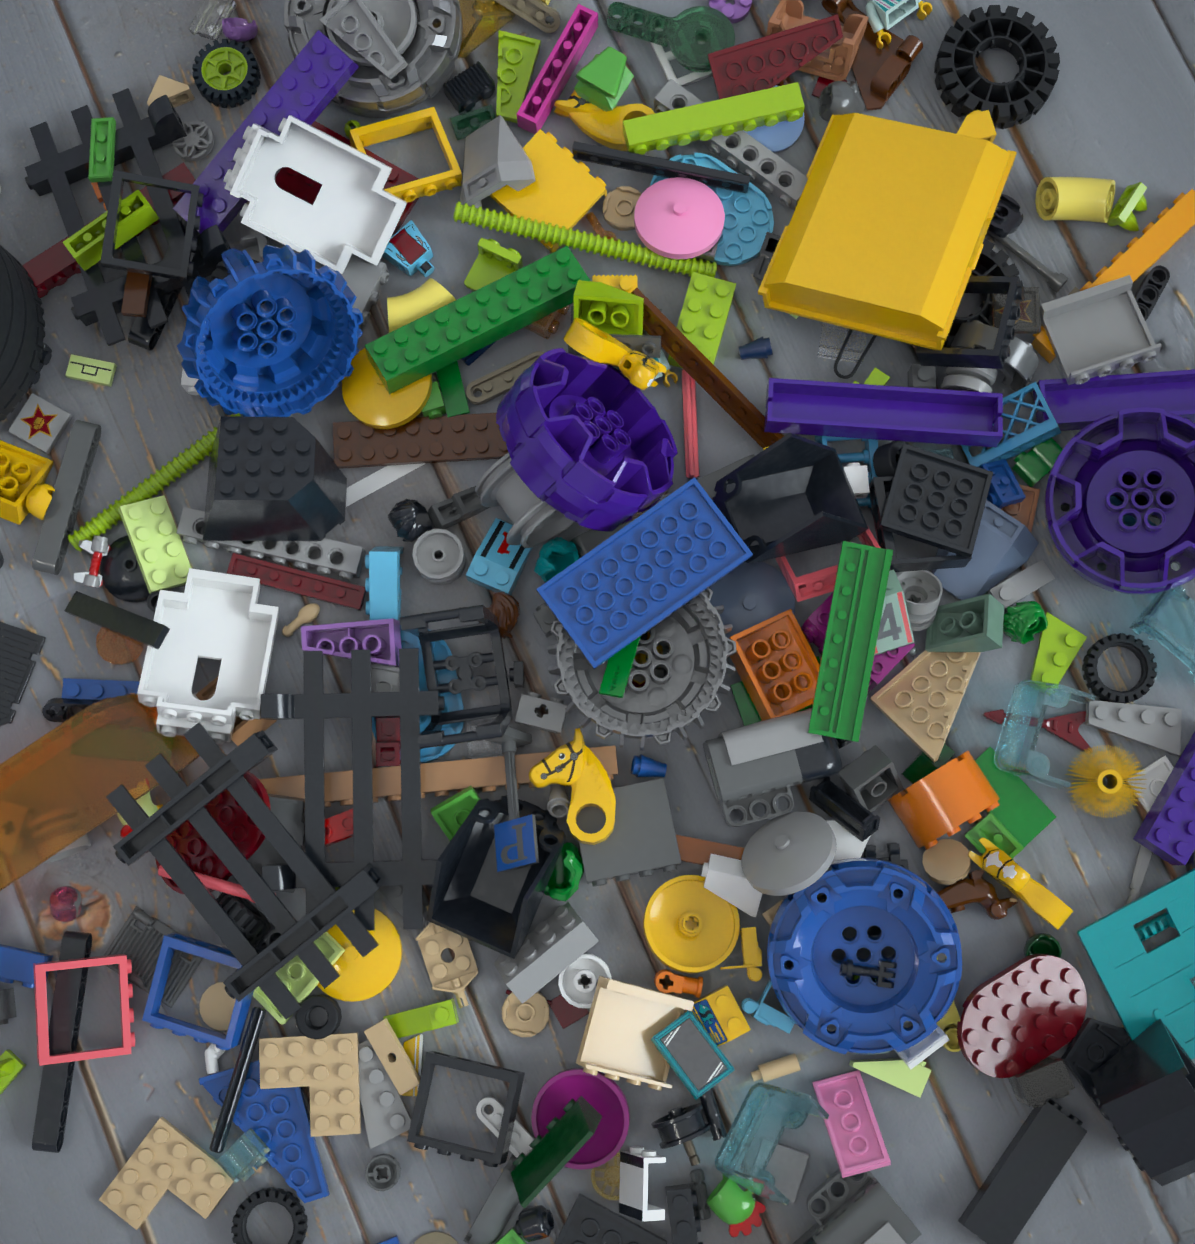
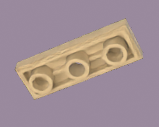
M385 1018L366 1029L364 1033L398 1093L402 1095L418 1086L421 1078L388 1020Z

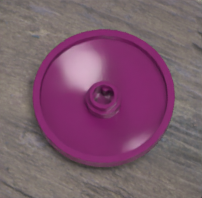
M571 1068L551 1077L538 1092L532 1108V1129L535 1138L538 1134L543 1137L548 1132L546 1126L555 1116L560 1119L565 1113L563 1110L564 1106L572 1098L576 1101L582 1096L602 1115V1118L592 1137L566 1163L565 1167L579 1170L592 1169L608 1162L623 1146L630 1125L629 1107L622 1090L612 1079L605 1077V1074L598 1071L597 1075L583 1072L584 1068Z

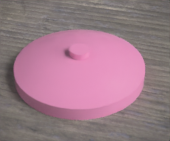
M683 177L664 179L648 187L639 197L634 212L635 229L643 244L654 253L671 259L694 258L709 251L720 239L725 221L724 208L717 194L705 184Z

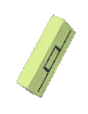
M71 354L65 376L70 379L111 387L117 365L111 362Z

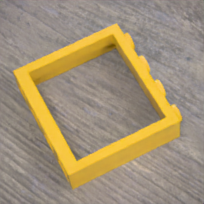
M435 107L349 130L351 146L366 154L364 150L366 146L433 128L450 171L384 190L406 202H412L416 198L433 196L437 192L453 190L454 187L461 186L462 172Z

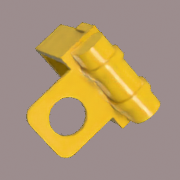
M756 927L740 928L743 965L720 967V970L746 968L748 978L751 981L757 982L762 978L763 973L758 968L762 966V951L757 942Z

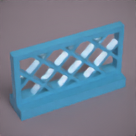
M1036 382L1003 398V407L1009 402L1017 404L1013 416L1005 413L1001 415V417L1011 419L1007 431L1003 430L1005 437L1002 443L998 444L996 448L992 447L988 450V447H983L982 452L972 457L969 451L971 446L961 445L970 465L980 468L982 464L1002 459L1008 460L1061 433ZM1035 390L1037 394L1035 404L1023 402L1025 394ZM1021 406L1032 409L1029 420L1017 417ZM1036 410L1046 412L1049 417L1048 420L1042 423L1033 422ZM1015 421L1027 424L1024 432L1020 434L1011 432Z

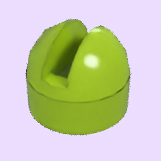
M350 120L345 123L344 132L349 139L350 126L355 128L361 127L360 123L356 120Z

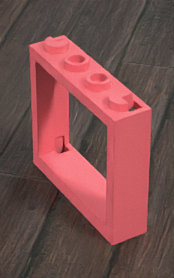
M869 527L868 530L858 535L863 545L881 548ZM785 556L775 558L797 602L833 592L838 565L796 577Z
M118 954L33 963L37 1061L39 1066L131 1054V1047H135L134 1032L130 1033V1023L134 1022V1010L129 1008V998H133L132 983L128 984V974L132 973L131 959H127V955ZM118 964L122 1046L49 1055L46 971Z

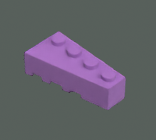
M396 619L301 626L302 650L323 651V655L351 659V650L370 649L371 663L399 667V649H402L400 621Z

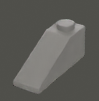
M1042 559L992 588L986 594L992 595L1003 604L1005 610L1008 606L1010 607L1053 581L1055 577Z

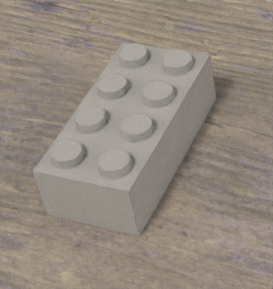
M567 902L565 905L558 907L553 915L547 920L540 922L526 936L515 959L501 954L493 964L505 984L523 1004L599 940L571 904Z

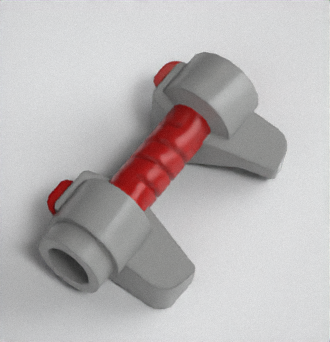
M94 535L92 541H79V547L91 554L92 559L89 571L74 572L71 576L72 581L94 588H99L103 585L102 576L98 572L102 556H107L110 550L109 543H107L108 538Z

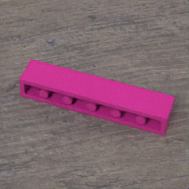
M580 4L577 5L516 114L518 127L533 134H536L543 127L554 107L555 101L558 100L598 28L597 12Z

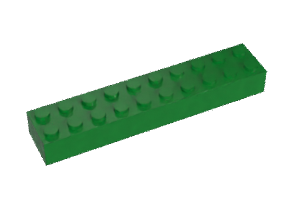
M565 246L366 344L368 360L388 393L391 394L574 303V292L578 280L590 281L569 247Z

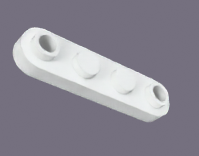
M485 1097L478 1103L476 1113L478 1118L498 1138L505 1107L496 1098ZM492 1105L494 1111L490 1114L487 1113L485 1106ZM515 1119L509 1150L517 1158L522 1152L526 1155L532 1149L529 1144L535 1138Z

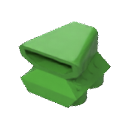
M607 47L600 54H596L576 74V78L579 81L574 90L578 96L606 112L613 110L634 77L626 67L627 57L612 47Z

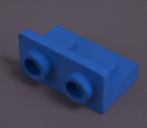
M1006 459L981 465L980 468L993 472L987 501L1002 509L1004 506L1020 503L1026 498Z

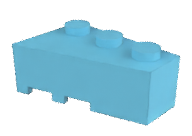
M376 546L365 557V567L369 569V578H366L365 582L366 592H369V601H366V615H370V620L393 618L399 621L401 617L402 589H400V575H402V567H400V554H403V547Z

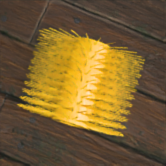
M1104 745V752L1102 749L1100 752L1099 747L1097 755L1096 753L1094 756L1092 754L1089 763L1086 761L1088 757L1084 755L1083 760L1081 759L1080 762L1077 760L1076 767L1075 765H1069V767L1075 770L1068 769V771L1080 775L1065 774L1084 778L1071 780H1084L1088 782L1064 784H1082L1067 787L1077 788L1068 791V793H1075L1073 797L1075 795L1076 801L1080 802V805L1083 804L1085 809L1089 810L1088 807L1091 804L1092 810L1093 808L1095 811L1097 809L1098 813L1100 810L1101 817L1102 811L1103 817L1104 811L1105 814L1108 811V815L1110 811V817L1112 812L1113 818L1116 807L1118 809L1121 805V807L1126 808L1129 800L1132 802L1133 799L1135 801V798L1139 797L1135 793H1142L1131 788L1146 789L1122 784L1141 783L1122 781L1147 779H1127L1142 776L1141 774H1132L1144 770H1134V768H1138V765L1135 766L1134 763L1132 765L1130 761L1128 762L1123 754L1118 758L1115 751L1111 755L1109 750L1110 754L1107 755V745L1106 752ZM1086 750L1084 751V752L1087 754V756H1088L1089 754L1091 755V753H1090L1089 750H1088V751H1086ZM1104 776L1107 778L1106 786L1102 782Z

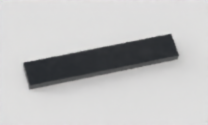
M78 591L74 593L64 610L70 615L157 650L170 628L163 624Z

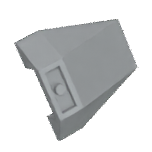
M502 116L496 117L466 136L460 202L462 205L468 203V206L475 205V208H479V206L482 207V199L505 185L520 191L536 181L530 158Z

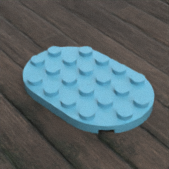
M694 152V154L683 156L680 154L669 159L737 173L715 157L703 153ZM654 175L650 186L668 178ZM749 182L747 193L708 186L721 200L725 213L724 228L718 241L714 261H709L723 266H735L753 260L760 253L766 233L773 232L774 219L772 206L768 198L751 182Z

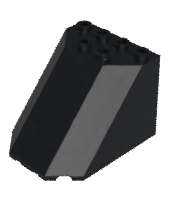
M792 433L787 434L716 482L714 489L716 495L713 502L753 553L752 557L745 561L749 564L825 547L843 541H850L868 530L836 449Z
M507 795L501 796L500 800L490 801L488 798L479 800L438 858L426 920L515 959L531 927L565 843L566 835L563 830L559 829L557 818L553 817L548 810L518 799L520 818L531 814L535 815L539 863L501 873L497 872L494 825L509 820Z

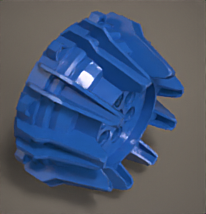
M265 245L263 248V262L255 264L246 249L240 251L233 248L223 252L221 255L229 275L223 280L215 278L211 283L203 277L197 276L191 287L188 305H183L181 308L187 317L182 340L177 345V349L183 358L181 365L186 375L190 378L198 379L194 387L202 398L206 397L209 405L212 407L220 404L227 415L239 413L241 417H289L294 413L305 415L311 412L314 404L323 401L335 388L340 386L338 383L344 377H349L354 370L351 361L359 353L357 342L358 338L363 334L359 325L364 322L361 311L357 308H352L357 297L339 271H334L327 265L320 269L315 268V259L306 249L300 253H295L289 245H285L282 248Z

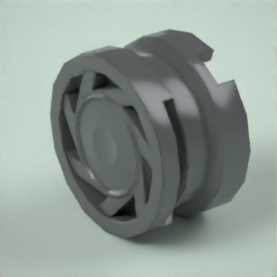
M390 1154L377 1155L368 1163L365 1170L367 1183L376 1191L391 1189L401 1176L400 1163Z

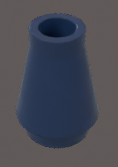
M762 336L750 343L739 346L741 360L768 359V356L773 355L769 337L763 338Z

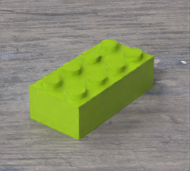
M693 272L677 328L714 365L735 294L736 283ZM668 355L669 365L682 368L670 355Z

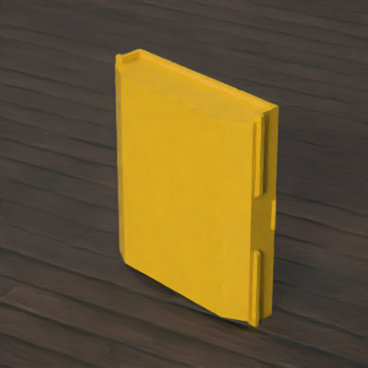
M859 113L832 114L806 175L807 183L791 221L783 230L759 287L758 294L763 296L765 308L941 351L971 273L975 269L980 257L985 235L1017 152L1006 151L988 140Z

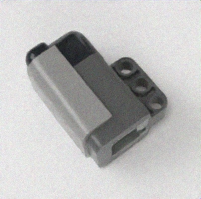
M812 709L721 732L718 738L706 740L703 743L715 794L721 806L724 820L729 826L739 827L787 814L794 806L790 787L830 777L840 772L842 761L836 739L808 733ZM779 797L785 798L788 802V806L784 811L779 810L776 806V800ZM756 803L762 804L765 808L764 815L761 817L753 813V806ZM733 809L739 810L742 814V819L738 823L730 820L729 814Z
M838 1169L807 1197L806 1205L808 1211L817 1223L793 1244H911L922 1234L870 1171L863 1172L858 1178H852L851 1176L842 1178L840 1169ZM834 1182H841L844 1188L840 1194L830 1192V1187ZM817 1198L825 1201V1206L820 1211H815L811 1208L813 1200Z

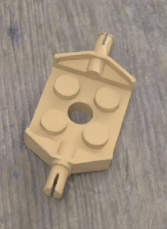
M430 922L416 937V941H418L433 986L432 990L451 992L456 996L459 1008L468 1006L464 991H466L467 985L479 973L469 941L463 936ZM450 948L454 951L455 958L452 962H445L442 959L444 949Z

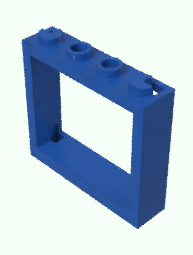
M175 932L164 935L142 1020L149 1022L153 1028H167L178 1036H192L196 1042L216 1044V1048L221 1050H230L240 1045L254 990L238 1002L236 999L227 1035L159 1013L175 949L237 969L242 967L229 949Z

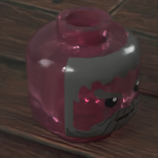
M62 886L51 893L49 904L50 914L53 918L61 922H68L80 915L82 897L78 889L71 886Z

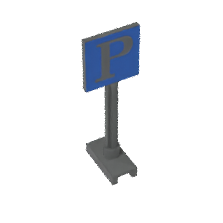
M507 727L503 737L486 739V741L502 745V754L505 759L509 820L494 825L497 872L499 873L539 863L535 815L519 817L515 765L516 748L531 744L532 734Z

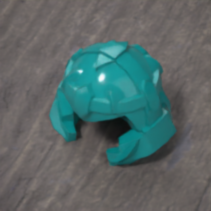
M556 537L548 541L539 551V558L537 559L534 572L544 582L549 581L580 559L575 544L571 541H566L562 537Z

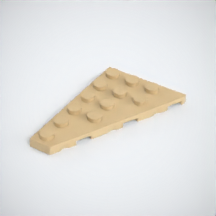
M925 650L876 692L870 700L935 763L940 756L981 652H927Z

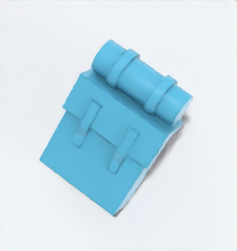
M769 979L760 999L755 1001L751 998H745L741 1002V1008L744 1012L751 1014L757 1021L765 1025L776 1026L790 1034L795 1024L791 1018L763 1002L772 986L771 979Z

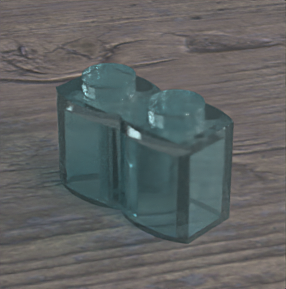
M250 1128L216 1162L235 1184L241 1179L245 1182L256 1172L253 1169L254 1167L257 1170L268 1160L266 1155L270 1152V1149L255 1131Z

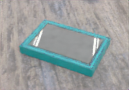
M687 1011L651 1038V1041L695 1100L735 1070L691 1011Z

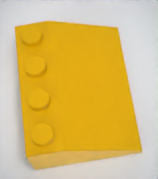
M1 440L0 518L20 525L29 514L26 508L28 493L36 485L45 483L54 463L50 459Z

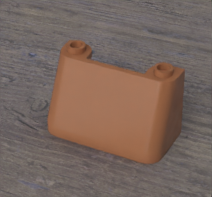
M781 0L768 21L766 36L819 19L803 15L804 5L801 0ZM860 14L849 15L845 20L844 26H841L843 38L798 70L834 81L844 80L851 69L867 27L868 16Z

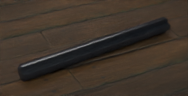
M254 1007L252 1009L209 1147L212 1152L221 1153L224 1150L266 1015L264 1008Z

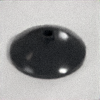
M127 535L117 539L110 545L107 556H103L101 560L100 575L102 576L103 584L113 596L122 601L132 603L146 601L150 594L129 537ZM134 562V566L128 569V563Z

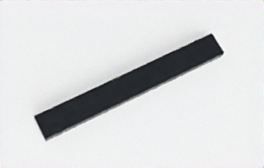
M574 141L572 148L573 158L576 160L666 178H690L706 186L742 193L748 192L751 176Z

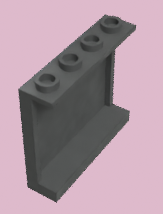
M664 778L613 788L616 800L613 832L606 841L596 845L579 842L587 884L592 883V886L596 887L607 884L606 880L616 878V882L629 880L630 875L639 873L640 877L653 875V870L663 869V872L677 870V865H681V858ZM593 806L582 809L576 819L579 829L589 834L600 831L606 821L603 811Z

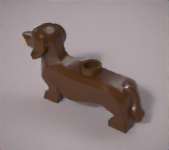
M982 869L968 873L969 879L958 880L956 883L937 892L951 913L965 910V904L978 903L993 920L1006 917L1008 909L1017 904L1018 901L1013 897L999 899L994 886L984 880L983 875L985 872Z

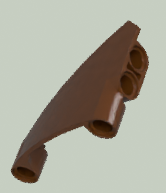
M822 0L821 2L824 9L832 16L838 14L841 26H844L846 18L851 14L867 16L854 5L852 0ZM867 22V27L851 66L867 111L881 109L905 79L911 68V63L923 49V43L919 38L908 35L903 40L883 28L884 32L891 35V42L888 46L887 42L881 39L883 48L879 49L876 45L878 35L873 32L869 22Z

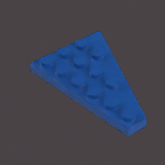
M259 1060L251 1062L233 1118L234 1124L240 1127L249 1138V1141L260 1150V1153L270 1165L276 1168L285 1179V1182L296 1191L298 1197L304 1203L329 1196L330 1193L315 1137H311L310 1118L302 1087L260 1089ZM234 1068L198 1079L199 1084L205 1087L212 1095L213 1100L221 1107Z

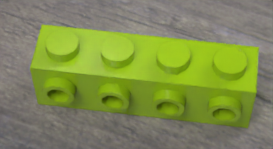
M139 189L121 201L115 250L160 219ZM108 211L63 241L65 247L84 271L101 260Z

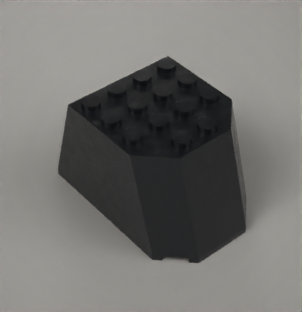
M221 416L209 460L203 541H322L329 531L345 521L347 478L316 437L294 417Z
M1159 1019L1090 1076L1093 1082L1091 1088L1099 1104L1098 1108L1105 1119H1110L1113 1128L1119 1136L1117 1139L1125 1151H1131L1134 1156L1133 1160L1141 1171L1145 1170L1152 1180L1164 1186L1195 1172V1064L1163 1021Z

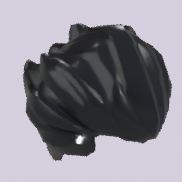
M405 499L395 504L388 514L390 523L397 531V537H402L404 542L417 540L426 531L432 530L433 527L426 508L418 500Z

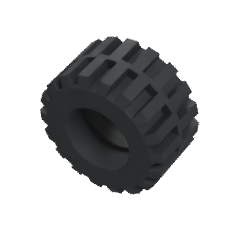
M223 892L216 899L254 947L271 929L267 918L247 899Z

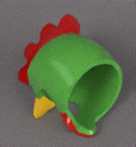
M729 1167L722 1169V1181L715 1187L706 1202L716 1216L729 1225L728 1232L731 1237H737L739 1231L745 1236L750 1235L752 1232L751 1225L755 1227L762 1225V1219L759 1214L765 1212L766 1207L755 1200L754 1182L743 1191L736 1183V1176L733 1170Z

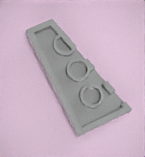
M342 0L319 19L389 79H392L408 66V63L363 0Z
M1095 700L1086 701V725L1111 734L1123 736L1134 742L1143 743L1157 750L1160 749L1176 757L1180 756L1182 709Z
M369 1040L358 1044L360 1100L369 1147L372 1149L409 1130L412 1118L402 1096L398 1093Z

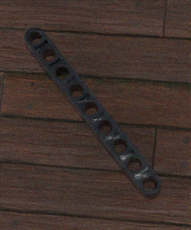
M65 931L62 937L59 961L89 958L92 947V934ZM89 967L57 970L48 1030L49 1055L77 1051ZM75 1061L43 1065L32 1139V1149L34 1151L59 1153L62 1148Z

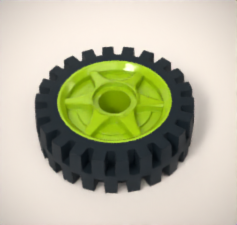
M222 39V43L215 40L212 47L208 43L205 45L206 51L203 49L199 51L200 57H195L194 61L196 64H193L192 67L194 71L192 72L198 90L209 103L212 102L217 107L220 104L222 108H227L229 104L231 108H234L237 102H239L240 106L245 104L244 99L246 98L249 101L252 98L251 93L255 95L257 92L256 87L260 85L259 79H261V74L255 56L243 43L239 42L237 44L236 40L233 39L230 40V43L227 39Z

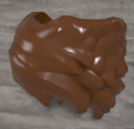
M495 592L492 596L493 604L487 609L497 617L502 638L512 639L513 636L510 632L517 624L520 616L519 602L514 596L505 592Z

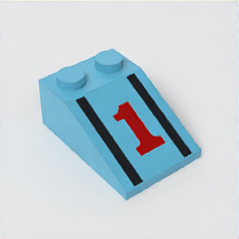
M496 518L466 573L467 580L493 592H505L512 595L533 547L524 548L521 544L509 545L506 538L513 525Z

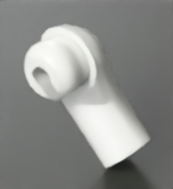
M213 1043L209 1045L204 1053L207 1074L219 1072L218 1059L225 1052V1050L216 1048V1044Z

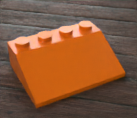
M791 609L728 638L736 641V653L731 655L730 658L762 721L792 714L813 704L820 665Z

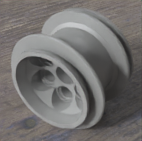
M509 453L493 464L476 485L475 492L480 497L481 505L484 507L500 505L513 523L506 538L509 545L521 544L524 548L535 547L554 538L575 523V521L566 518L563 513L554 509L545 501L542 502L527 487L510 464L511 457Z

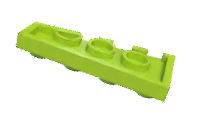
M499 30L496 116H502L505 121L517 123L516 114L526 98L541 47V40Z

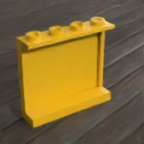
M540 129L523 147L532 162L536 181L520 191L505 185L489 196L507 213H510L511 216L515 214L517 218L523 216L526 220L531 218V221L536 219L538 223L544 221L547 225L552 223V226L557 224L560 228L565 226V229L569 230V228H573L602 195L604 197L607 196L605 188L607 185L598 176L594 178L589 174L590 169L583 162L577 163L573 159L574 155L565 146L561 148L556 144L557 139L550 132L545 134ZM545 240L540 241L551 253L559 248L557 243L552 245L549 241L548 243H544Z

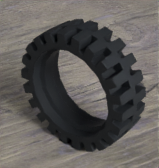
M1124 633L1112 634L1094 643L1088 649L1087 655L1084 656V664L1082 665V671L1085 673L1083 679L1087 680L1086 686L1088 689L1091 688L1093 690L1091 693L1099 696V699L1102 701L1129 703L1145 695L1150 690L1149 688L1153 686L1155 682L1153 679L1157 675V672H1155L1157 663L1153 662L1155 656L1148 651L1150 650L1149 646H1144L1142 644L1144 641L1141 639H1135V636ZM1119 646L1127 648L1140 661L1142 669L1140 680L1135 687L1128 691L1112 690L1104 685L1098 676V659L1103 651L1110 647Z
M270 1187L251 1194L238 1207L233 1217V1226L231 1227V1233L234 1234L232 1238L233 1243L253 1244L248 1238L246 1230L248 1216L257 1205L265 1202H275L284 1206L291 1214L293 1220V1235L288 1244H302L308 1228V1219L304 1213V1206H301L300 1200L297 1197L292 1196L293 1193L286 1192L282 1188L274 1189V1187Z

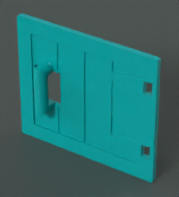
M1195 868L1077 931V935L1132 1041L1154 1022L1161 1019L1191 1060L1195 1058ZM1166 908L1167 912L1134 929L1133 925ZM1169 927L1176 928L1179 936L1146 952L1142 944L1143 941Z

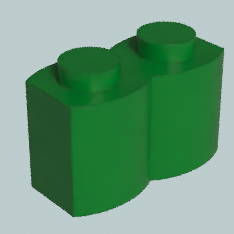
M1052 438L1032 447L1033 449L1028 453L1022 452L1014 459L1016 464L1012 469L1029 487H1033L1051 471L1057 457L1063 450Z

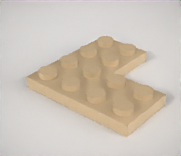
M358 1032L331 1034L324 1039L316 1040L306 1036L259 1039L260 1089L309 1086L311 1137L361 1133Z
M161 1117L99 1198V1201L136 1230L141 1227L168 1190L203 1218L207 1219L238 1176L165 1118Z

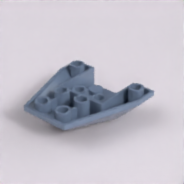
M986 500L972 559L966 567L934 569L931 573L937 576L945 591L960 601L981 596L1026 563L1039 543L1024 524ZM940 548L937 549L936 557L956 555Z

